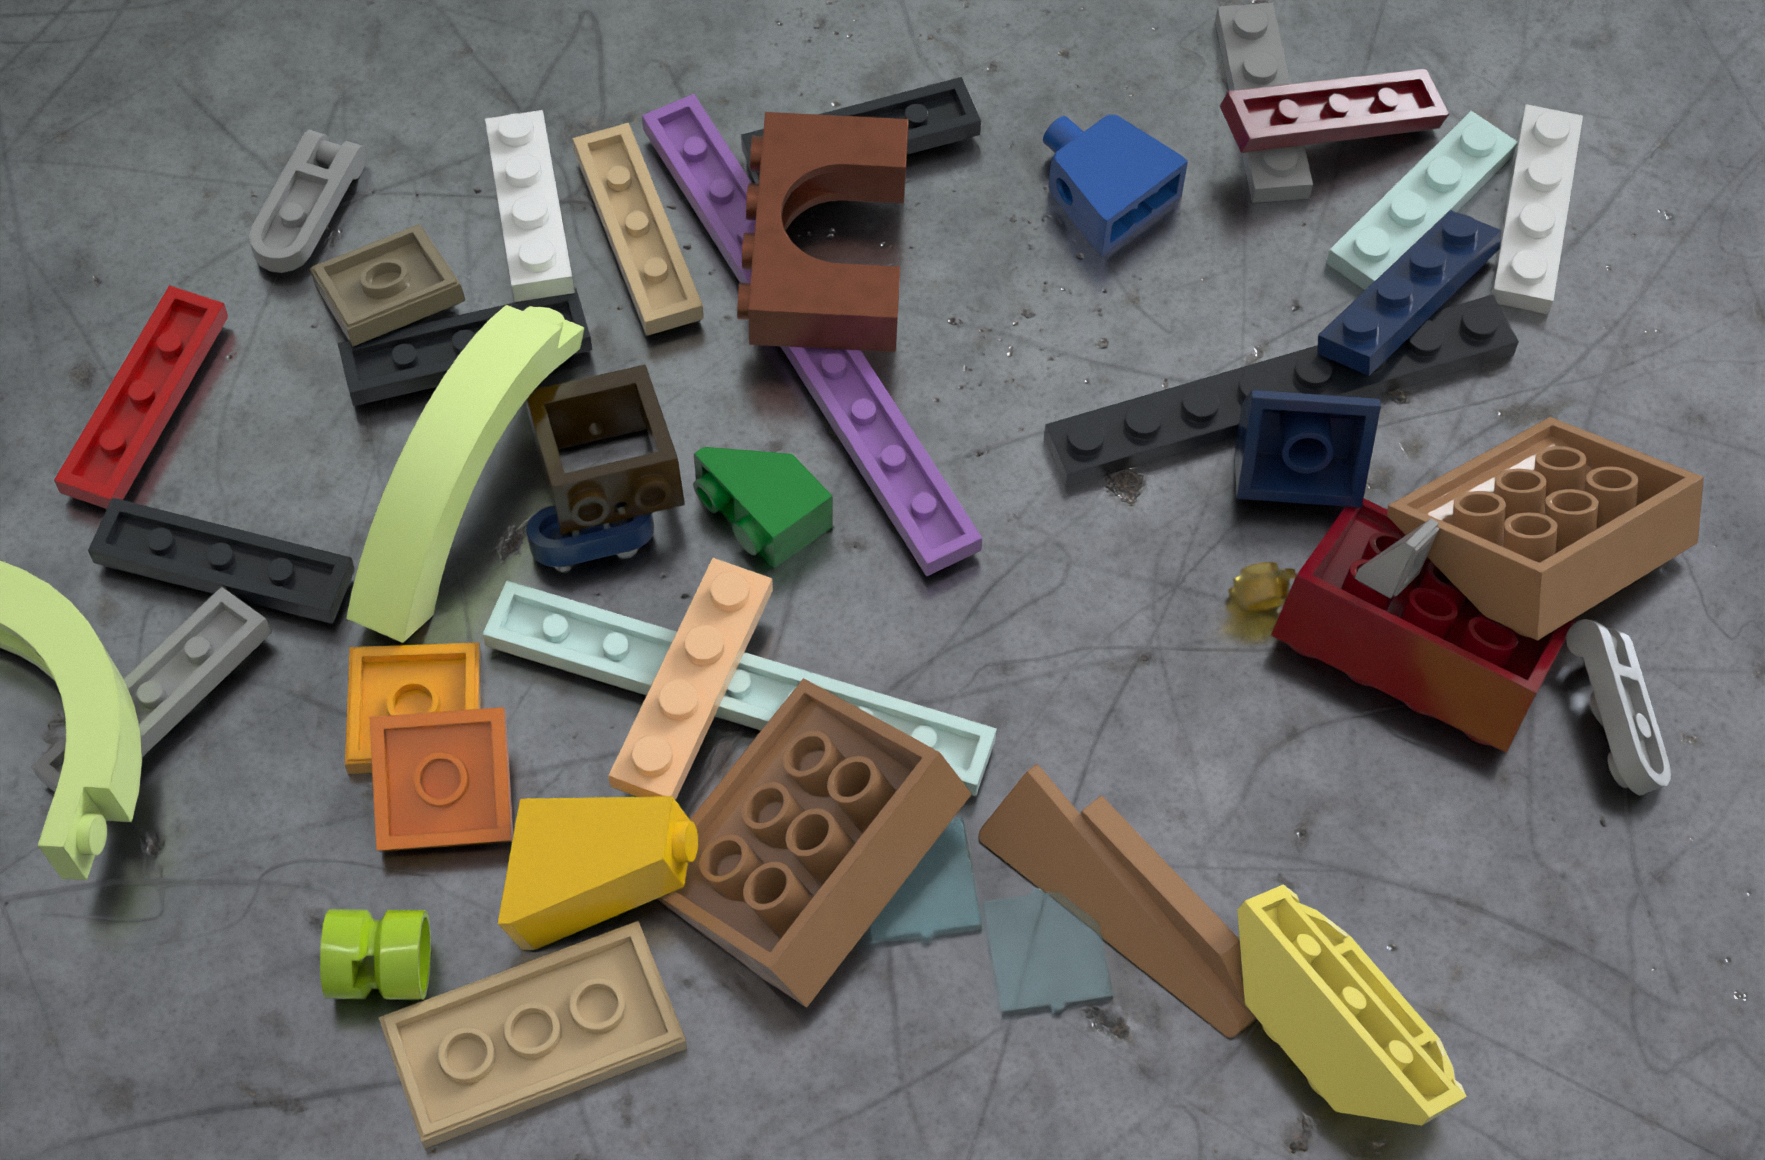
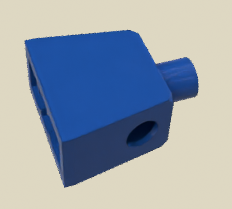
M1106 115L1086 131L1079 128L1067 116H1062L1048 127L1043 136V143L1055 153L1051 159L1048 185L1050 193L1101 256L1182 197L1188 160L1118 115Z

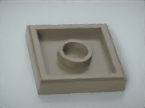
M415 225L309 268L315 286L352 347L466 301L460 282L421 225Z

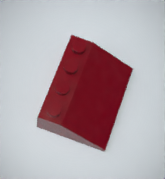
M1365 498L1363 499L1362 508L1346 506L1297 573L1271 636L1287 643L1295 652L1303 656L1315 657L1345 672L1353 681L1361 685L1373 686L1405 702L1410 709L1419 714L1433 716L1464 731L1470 739L1477 743L1492 745L1507 753L1560 652L1569 629L1575 623L1577 617L1539 640L1519 635L1513 629L1485 617L1428 557H1426L1419 575L1397 596H1393L1390 599L1355 579V576L1360 567L1406 535L1387 516L1388 509Z

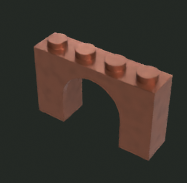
M765 112L763 136L752 135L750 171L760 172L759 184H748L746 198V220H756L755 233H744L742 243V269L752 270L751 283H739L737 319L749 320V345L896 352L900 266L842 264L822 261L800 250L787 236L786 230L800 213L814 205L828 201L904 203L908 119Z

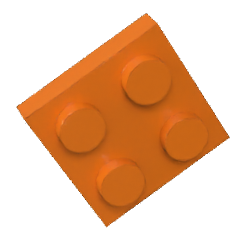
M504 707L369 717L376 851L386 852L512 842L513 823L506 709Z

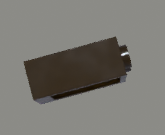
M646 364L534 389L526 399L534 442L561 534L685 505L678 457ZM644 429L647 430L654 453L568 473L564 472L558 449ZM619 502H626V505L621 508L614 507Z

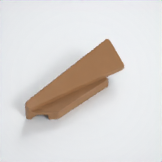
M1038 764L1030 768L981 827L978 835L979 841L1227 1038L1236 1037L1257 1020L1245 1005L1240 939L1102 795L1085 807L1080 814Z

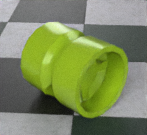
M329 909L327 911L322 928L320 948V977L324 998L366 999L372 989H378L386 1000L425 999L429 984L431 962L430 920L426 910H387L381 920H374L368 910Z

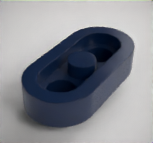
M619 502L614 507L621 508L626 505V502ZM549 506L531 517L527 524L526 532L530 552L535 560L547 566L565 567L640 548L651 539L654 533V521L652 513L561 534L554 507Z

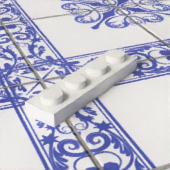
M1528 104L1525 105L1519 126L1518 144L1514 155L1502 225L1501 244L1497 254L1491 295L1495 296L1500 305L1549 314L1556 289L1583 119L1582 115Z
M543 110L486 118V129L514 302L575 293Z

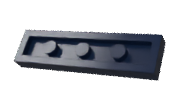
M1452 210L1447 212L1318 334L1317 354L1370 376L1500 249L1502 230Z

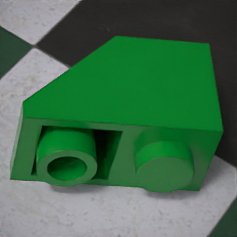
M702 447L694 453L696 481L693 482V488L699 500L712 513L720 511L733 524V532L743 548L751 555L760 553L774 569L833 527L832 494L793 454Z

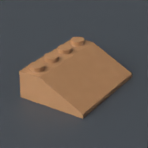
M1549 417L1389 504L1387 516L1405 535L1429 519L1438 522V528L1440 529L1427 557L1485 617L1513 629L1519 635L1539 640L1696 545L1699 537L1704 477Z
M803 678L691 817L690 821L694 822L698 833V850L695 860L688 862L685 885L681 889L657 898V900L762 979L800 1004L808 1007L972 793L939 751Z

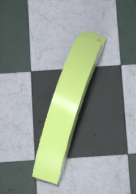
M506 305L474 335L432 394L395 464L365 542L352 588L346 619L403 643L434 615L442 575L454 536L485 464L506 427L529 395L553 370L580 349L585 327L565 320L561 313L550 308L529 306L524 311Z
M0 561V648L23 657L49 675L57 684L65 713L66 745L64 762L37 846L61 879L87 880L95 855H99L102 852L106 843V821L132 822L139 794L142 766L141 735L135 706L122 675L89 622L71 601L50 584L31 573Z

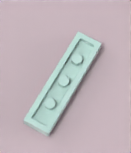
M1470 111L1329 250L1326 263L1360 288L1366 290L1450 210L1458 212L1514 156L1518 142L1473 111Z

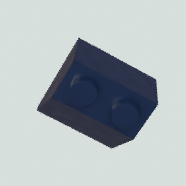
M1251 390L1241 406L1234 452L1237 499L1362 508L1381 409L1380 399Z

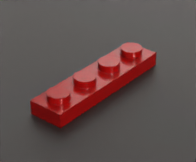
M170 285L168 286L56 475L54 482L59 493L105 509L108 508L112 498L124 499L225 324L228 314L223 302Z

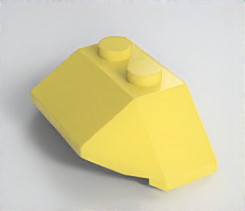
M1284 884L1245 900L1237 909L1245 1005L1262 1024L1266 1034L1280 1045L1306 1076L1312 1089L1322 1096L1335 1112L1422 1126L1459 1105L1467 1097L1462 1085L1455 1080L1453 1066L1440 1038L1349 934L1319 911L1299 903L1297 894Z

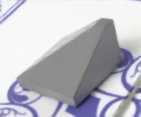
M1429 519L1360 567L1355 579L1390 599L1393 596H1397L1419 575L1440 529L1438 528L1439 523Z

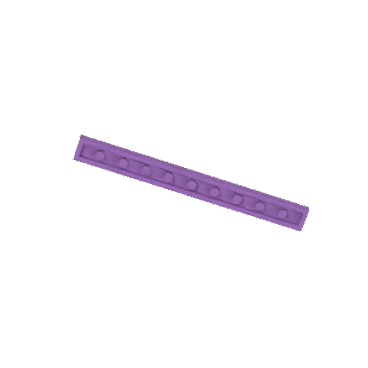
M695 94L642 115L645 134L740 283H751L752 270L742 269V243L744 233H755L756 220H746L747 186L752 184L723 137ZM781 346L925 575L929 576L981 551L982 536L861 350Z

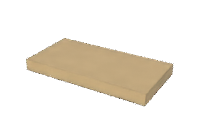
M639 921L378 1017L424 1149L687 1049L685 1036Z

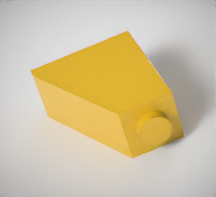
M673 796L520 799L498 925L521 950H536L683 888L688 862L695 860L698 850V833L694 822L689 820Z

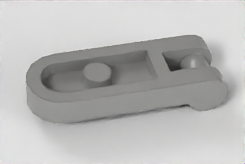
M307 130L304 133L251 226L249 233L250 244L254 258L261 267L272 272L283 273L293 271L304 265L314 251L350 183L361 175L367 157L365 146L345 141L342 145L329 142L328 135L312 130ZM322 164H325V165H328V166H330V167H329L328 169H325V168H322L321 166H322Z
M1583 619L1577 621L1568 631L1566 638L1567 647L1572 654L1584 659L1593 689L1590 695V705L1596 719L1605 729L1611 752L1608 754V765L1614 779L1621 787H1629L1638 795H1645L1667 786L1671 781L1670 764L1630 637L1622 631L1606 628L1592 620Z

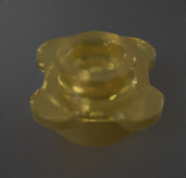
M1275 562L1252 564L1240 570L1241 576L1233 579L1234 586L1228 589L1230 597H1239L1242 611L1260 612L1275 609L1284 605L1290 591L1289 587H1291L1290 580L1296 577V572L1292 568L1279 569L1278 564Z

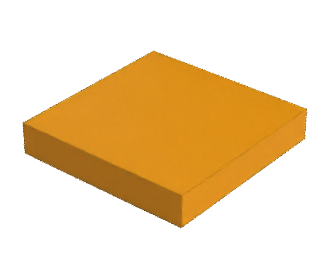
M480 643L350 647L345 767L347 773H372L369 717L481 709L482 652Z

